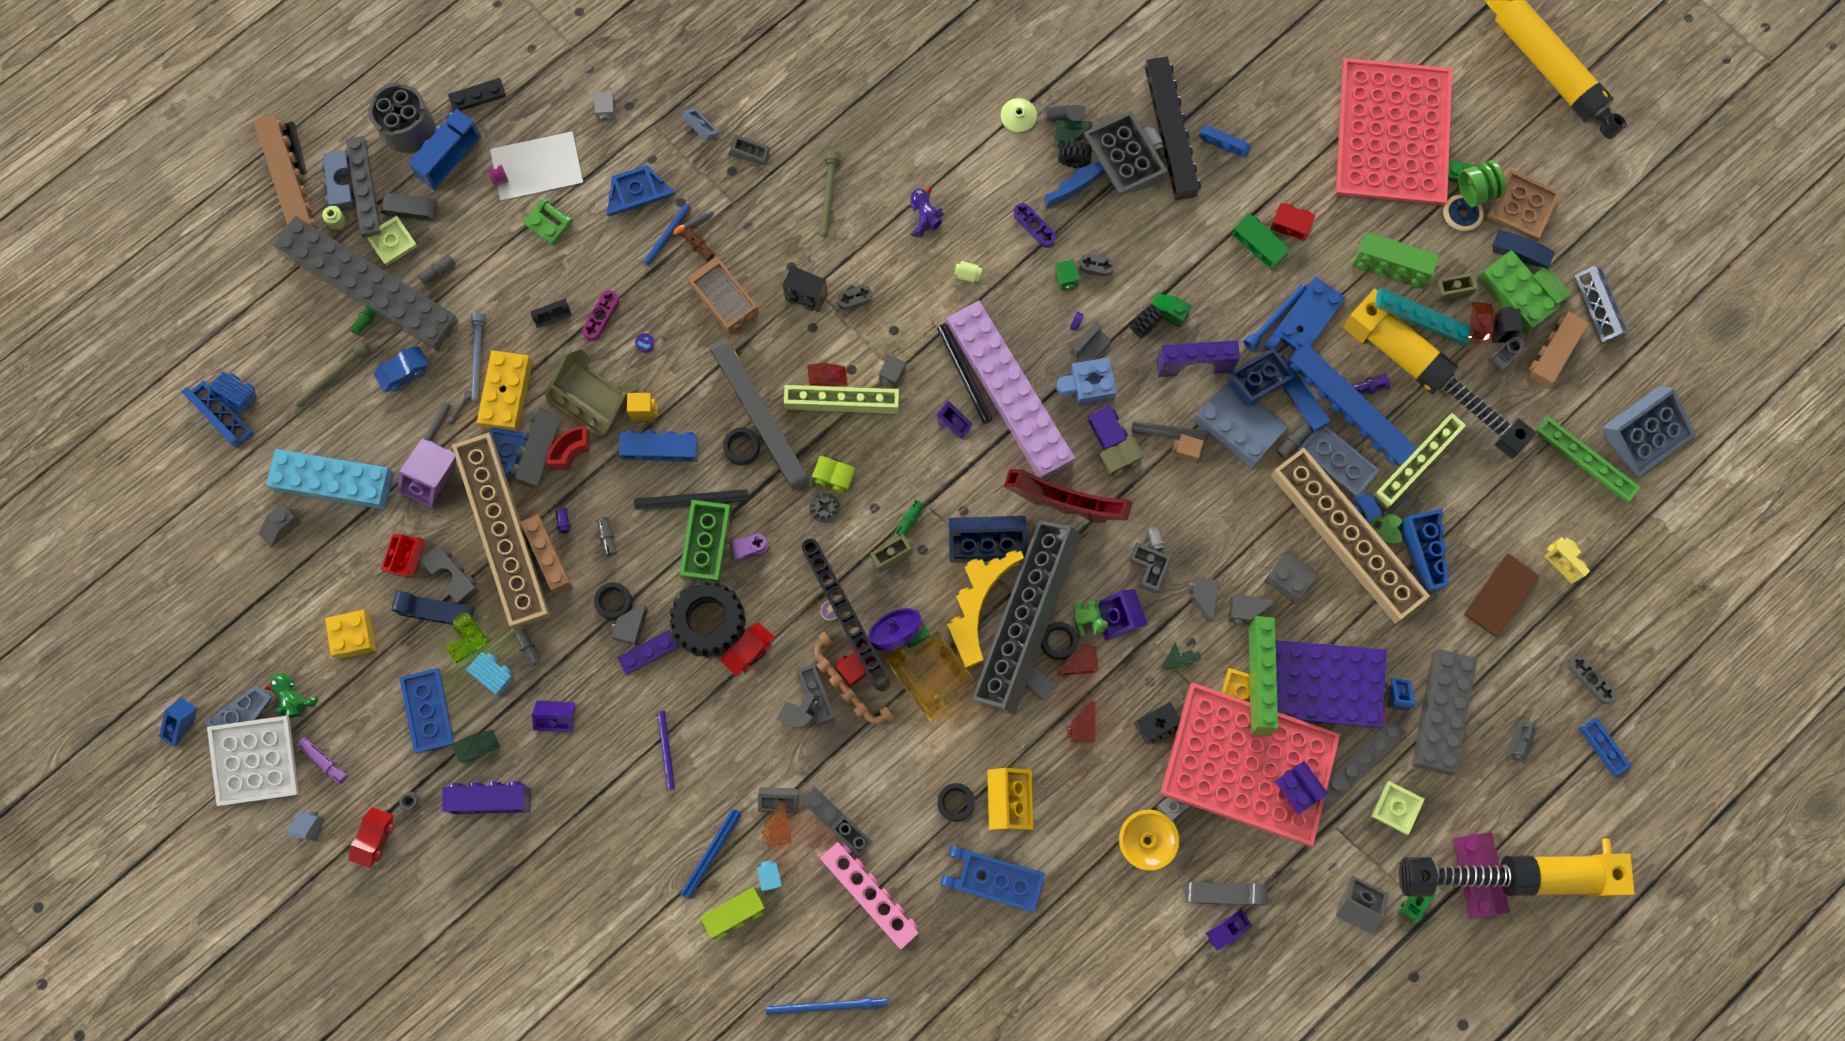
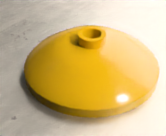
M1141 810L1132 814L1123 823L1119 833V846L1123 856L1130 864L1142 870L1152 871L1165 867L1173 860L1179 847V834L1175 824L1165 814L1156 810ZM1145 837L1150 838L1151 843L1149 845L1144 843Z

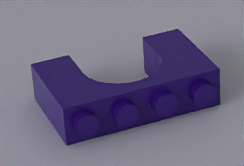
M1238 340L1162 345L1156 359L1158 377L1177 376L1181 368L1198 363L1213 364L1214 374L1229 373L1235 369L1240 360Z

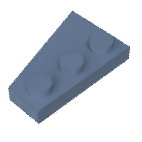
M254 686L229 706L223 708L203 723L209 727L257 720L273 699V696L259 686Z

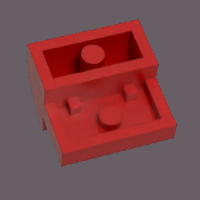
M392 534L380 570L405 578L413 577L418 568L419 557L424 550L425 540L419 537H408L403 534Z

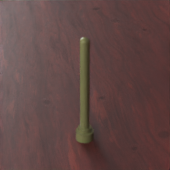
M835 151L826 152L825 160L828 165L820 230L821 237H826L828 234L835 168L840 162L841 154Z
M361 341L357 342L354 345V351L295 401V405L301 407L358 357L361 358L363 355L366 356L370 353V350Z

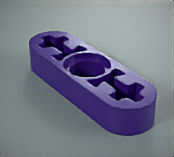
M1020 203L1014 208V218L1042 247H1052L1056 239L1055 232L1027 204ZM1019 210H1025L1026 217L1023 214L1019 215ZM1033 221L1038 222L1040 225L1036 230L1031 229L1029 226ZM1044 235L1046 237L1051 236L1050 241H1044Z

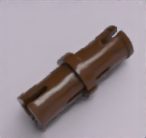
M691 228L686 229L682 233V237L688 241L695 252L697 251L706 262L714 258L715 253L705 244V240L699 238ZM694 240L703 248V250L694 242Z

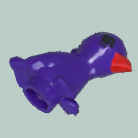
M917 188L911 193V208H913V211L919 210V224L911 232L913 237H923L924 232L929 229L935 231L942 223L943 209L938 208L936 210L929 202L931 188Z

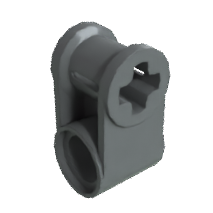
M1518 337L1511 338L1487 360L1492 361L1501 373L1523 351L1525 346L1523 340ZM1510 345H1514L1517 351H1513Z

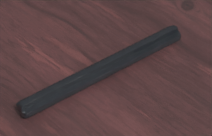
M940 324L937 330L982 422L987 424L992 421V416L947 324Z
M747 489L636 498L634 499V507L636 510L687 506L691 505L692 500L712 503L748 500Z

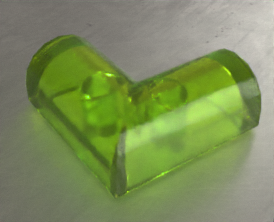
M461 613L453 620V627L461 637L445 648L454 661L459 663L490 643V640L469 613Z

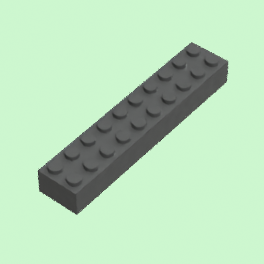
M296 215L273 245L281 255L435 351H438L458 322L456 316Z
M1039 520L972 697V700L983 707L1012 715L1016 714L1081 537L1071 526Z

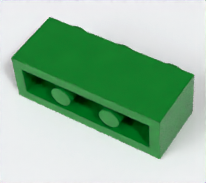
M1250 213L1234 227L1231 233L1236 240L1271 271L1290 251L1288 245L1283 240H1279L1271 229L1264 227L1260 220Z

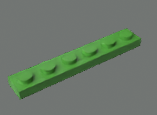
M1549 416L1536 429L1540 437L1626 503L1641 488Z

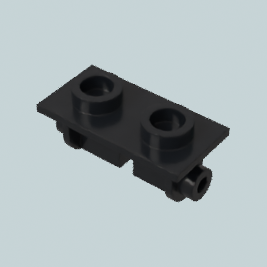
M566 298L530 311L536 328L572 316Z

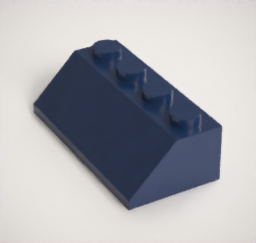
M1025 515L948 518L950 563L969 562L974 559H978V561L982 559L983 562L991 561L995 558L1001 560L1006 557L1007 553L1014 550L1016 552L1021 551L1025 558L1027 553Z

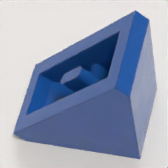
M1391 678L1390 685L1392 688L1389 692L1388 708L1405 711L1414 708L1415 699L1411 681Z

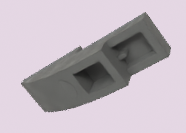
M815 786L800 800L859 857L873 843Z

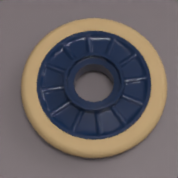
M1456 195L1451 197L1447 204L1444 205L1443 215L1446 222L1452 228L1466 232L1480 226L1483 221L1484 211L1481 204L1471 207L1466 203L1462 195ZM1459 210H1466L1468 212V216H1461L1459 214Z

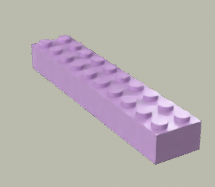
M977 301L947 317L946 324L1037 477L1045 480L1072 465L1075 460L1074 455L981 302Z

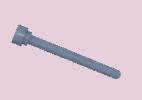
M473 313L471 314V323L474 327L471 400L478 402L482 327L486 324V315Z

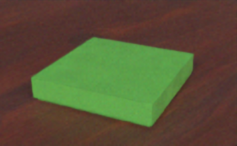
M1549 268L1542 269L1533 275L1556 303L1559 304L1572 296Z

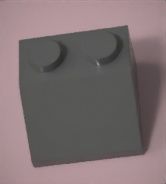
M1287 551L1264 581L1296 604L1316 579L1318 573Z
M1351 876L1339 901L1336 916L1373 935L1384 919L1388 893Z

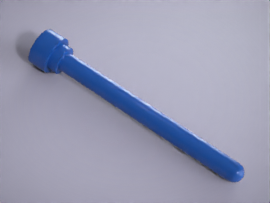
M1301 284L1255 334L1248 335L1243 340V344L1249 350H1256L1260 345L1259 342L1262 336L1307 289V285Z

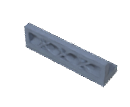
M1594 265L1576 274L1575 278L1601 341L1604 343L1615 337L1628 335L1629 332L1602 267ZM1589 273L1592 276L1590 286L1585 285L1581 278ZM1592 290L1599 293L1597 303L1590 300L1589 296ZM1599 307L1606 310L1604 320L1597 317L1596 313ZM1606 323L1612 325L1615 333L1605 336L1603 330Z

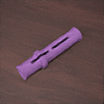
M307 737L302 738L298 742L297 747L320 766L324 774L331 776L339 785L347 780L348 774L337 766V762L328 758Z

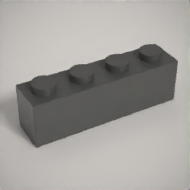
M542 407L532 411L529 419L532 423L530 428L526 429L523 439H525L524 446H520L517 457H519L518 463L514 464L511 470L513 475L512 481L531 488L538 485L561 418L560 414Z

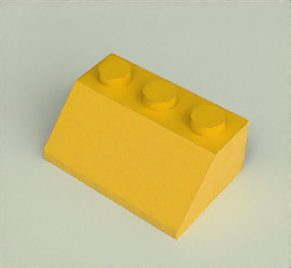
M1014 768L988 770L989 830H1034L1032 770Z

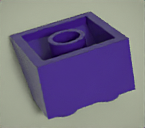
M1135 589L1117 592L1101 600L1098 605L1101 618L1108 623V627L1103 633L1105 641L1134 632L1148 625Z

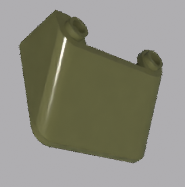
M579 346L564 353L545 395L550 404L581 426L587 427L594 435L601 437L608 433L627 408V393H638L640 388L633 383L624 384L621 390L611 385L587 368L591 357L584 348Z

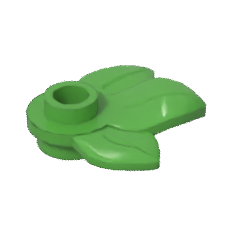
M1397 515L1378 516L1368 522L1385 543L1402 542V536L1397 527L1403 520ZM1375 521L1381 522L1380 528L1374 527Z

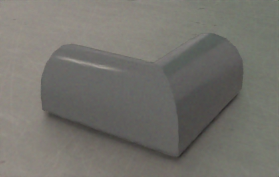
M1083 105L1045 107L1046 121H1079L1085 114V107Z
M1136 542L1129 561L1146 568L1140 587L1149 592L1158 593L1172 557Z

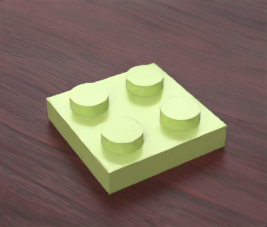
M397 216L380 226L381 234L366 237L386 267L418 247Z
M1387 781L1371 817L1405 835H1409L1425 799Z

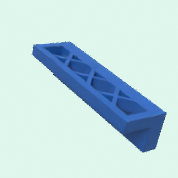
M204 380L193 390L185 387L181 391L235 448H238L254 434L227 404L212 398L209 385ZM205 387L208 390V397L199 398L196 394ZM211 402H219L220 411H211ZM223 415H232V424H224ZM236 428H244L247 431L239 439L235 436Z

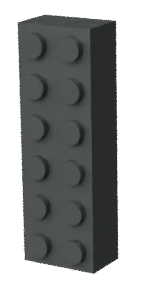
M1441 649L1433 652L1411 766L1447 775L1457 773L1478 658Z

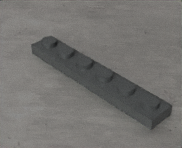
M364 136L346 139L361 235L365 238L381 234L366 139Z
M1393 718L1330 776L1327 787L1329 794L1325 796L1322 812L1406 733Z

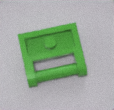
M542 198L535 209L523 221V224L553 246L572 224L573 219L563 215L551 206L548 200ZM546 210L562 223L558 226L541 213Z

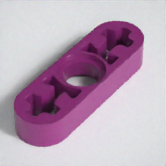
M608 290L601 295L585 323L583 334L587 340L596 341L599 339L617 308L619 299L614 291ZM611 296H612V298H613L614 301H613V302L610 301V302L608 303V305H607L606 298H609V299H610ZM600 311L606 313V317L603 320L596 319V314ZM594 328L596 333H592L591 335H589L588 330H592Z

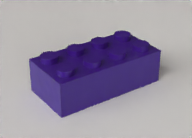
M519 781L509 782V785L501 784V782H489V786L478 782L469 783V786L461 785V783H449V787L442 788V812L451 815L531 812V788Z

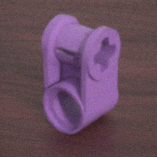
M762 534L738 538L729 543L735 562L764 554L768 550V542ZM757 541L761 542V547L757 548Z

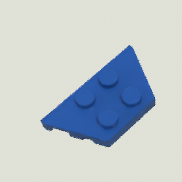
M648 165L612 176L606 213L610 217L674 196L675 192Z

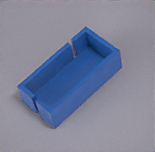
M455 109L453 113L447 116L446 123L437 127L432 137L426 140L422 148L410 158L408 164L416 177L432 190H435L481 138L474 121L458 109Z

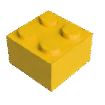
M359 610L325 618L332 657L343 659L376 651L371 615L367 611Z

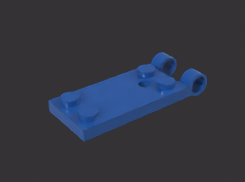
M1315 276L1264 347L1271 350L1281 340L1295 350L1291 358L1306 343L1311 347L1346 297ZM1301 327L1303 332H1298L1296 328Z
M950 846L948 856L965 860L960 880L942 875L941 886L1035 912L1045 873ZM980 872L985 873L986 877L984 880L978 878Z

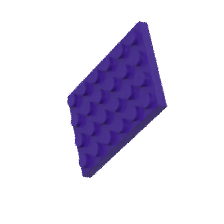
M1275 640L1278 713L1304 722L1382 729L1387 649Z

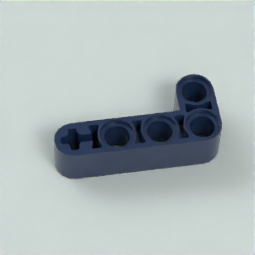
M396 591L391 611L405 617L471 628L475 608L416 597L408 592Z

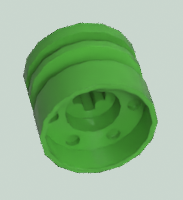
M1494 160L1478 164L1477 167L1473 166L1461 170L1459 173L1458 182L1461 194L1466 203L1471 207L1486 203L1487 200L1491 201L1503 197L1506 193L1504 174L1498 163Z

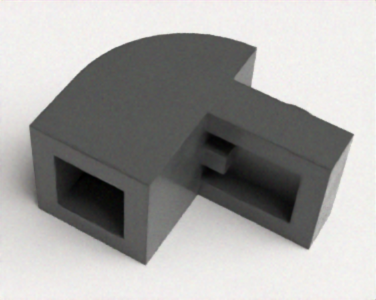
M808 692L800 707L793 703L785 702L777 720L796 728H805L812 725L818 717L811 713L818 708L820 696L813 692Z

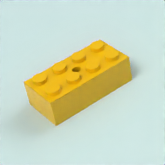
M491 350L477 418V424L481 429L490 430V428L515 432L520 431L533 365L529 355Z

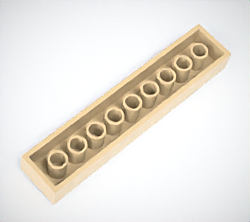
M486 433L453 444L452 448L509 626L516 629L551 617L493 437L490 433Z
M1302 448L1273 471L1271 477L1395 624L1430 597L1305 448Z

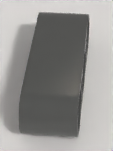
M385 193L381 213L391 217L397 216L398 218L431 222L434 221L437 202L430 198Z

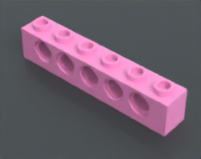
M837 842L820 859L893 942L902 949L918 934V925L911 918L907 920L903 916L905 911L898 903L894 906L889 900L892 896L885 888L882 890L876 885L878 880L871 873L867 875L862 870L865 866L858 858L854 860L849 855L852 851L846 844L840 845ZM841 859L849 860L850 866L848 869L842 870L839 868L838 863ZM854 874H861L863 876V882L860 885L852 883V876ZM868 889H874L877 893L876 898L873 900L866 899L865 892ZM881 904L889 905V914L881 915L878 911ZM895 919H901L904 923L903 928L899 931L892 928V922Z

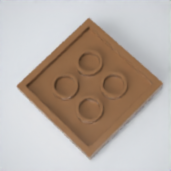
M1510 169L1505 177L1506 193L1503 197L1494 200L1486 218L1538 241L1561 192Z

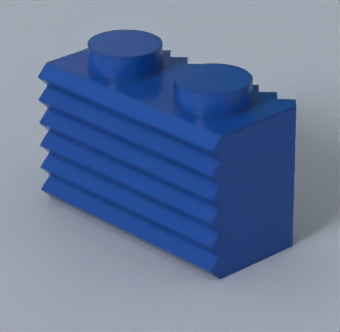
M223 371L209 385V390L213 397L240 412V414L257 399L255 388L249 383H242L233 373L229 375Z

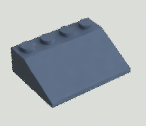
M1229 380L1206 403L1193 421L1251 469L1288 428L1259 403L1256 405L1245 404L1232 389Z
M1658 386L1602 427L1610 445L1636 477L1644 474L1696 436L1675 389Z

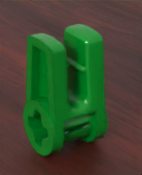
M1436 894L1424 896L1418 905L1416 900L1419 896H1408L1398 908L1397 913L1403 914L1411 920V924L1415 925L1422 918L1426 908Z

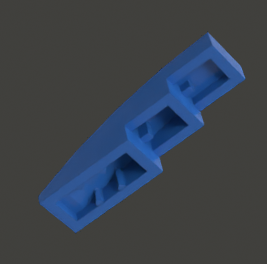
M1097 162L1074 170L1073 178L1060 182L1058 191L1045 195L1044 203L1046 208L1066 201L1093 184L1105 173L1101 163Z

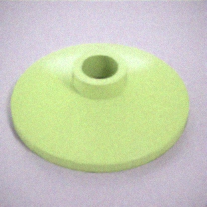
M1012 99L1001 110V121L1012 132H1026L1034 126L1037 120V111L1034 105L1025 99ZM1016 111H1021L1022 114L1019 115Z

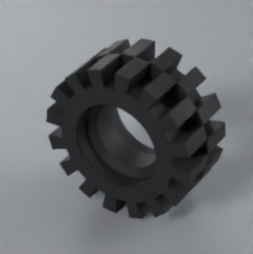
M1071 140V142L1065 141V143L1062 142L1059 145L1058 161L1062 165H1067V167L1073 166V168H1082V166L1090 165L1092 148L1086 142L1080 143V141L1074 142V140Z
M1151 304L1136 317L1130 329L1141 339L1157 325L1164 313L1154 304Z

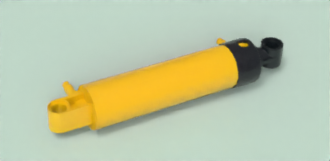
M1484 0L1497 14L1495 18L1497 24L1567 101L1571 109L1584 123H1588L1593 119L1601 124L1600 132L1608 139H1614L1627 126L1626 120L1620 114H1612L1611 108L1608 107L1614 100L1613 95L1595 79L1526 0Z

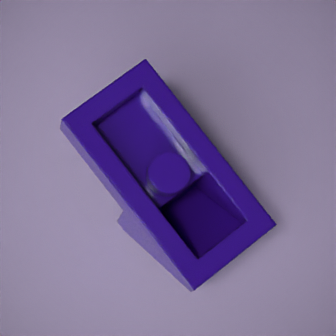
M949 401L945 402L936 415L938 424L947 427L960 439L964 438L973 425Z

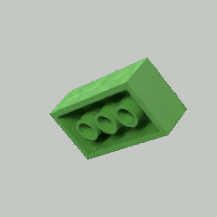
M1366 232L1358 245L1352 265L1362 271L1368 270L1378 276L1390 277L1396 282L1408 283L1414 288H1424L1433 276L1439 255Z
M1512 250L1485 269L1477 278L1502 308L1513 307L1514 309H1520L1522 331L1525 335L1561 307L1539 284L1531 271Z
M697 500L691 501L679 574L682 580L705 581L706 583L715 581L717 584L721 583L732 514L730 505Z

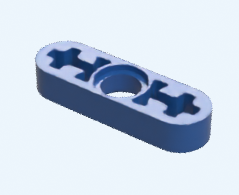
M1203 126L1199 134L1200 139L1240 157H1247L1251 150L1249 143L1210 126Z

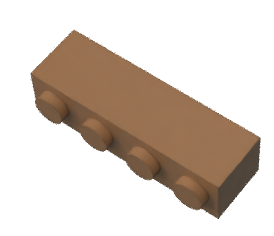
M1571 312L1558 318L1555 323L1557 326L1556 330H1552L1546 339L1549 342L1546 346L1543 345L1537 354L1540 356L1537 361L1534 360L1528 369L1531 371L1528 378L1547 389L1556 380L1588 325L1587 321Z
M536 514L521 521L520 523L550 590L556 595L573 587L542 518Z

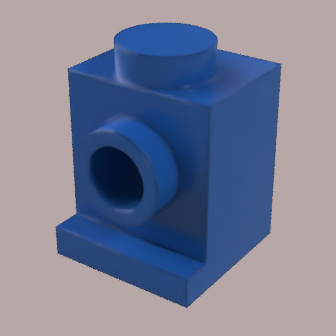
M1360 493L1353 497L1354 501L1352 503L1367 522L1382 514L1372 494Z

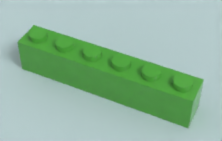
M1255 616L1249 623L1251 734L1271 736L1278 729L1275 618Z

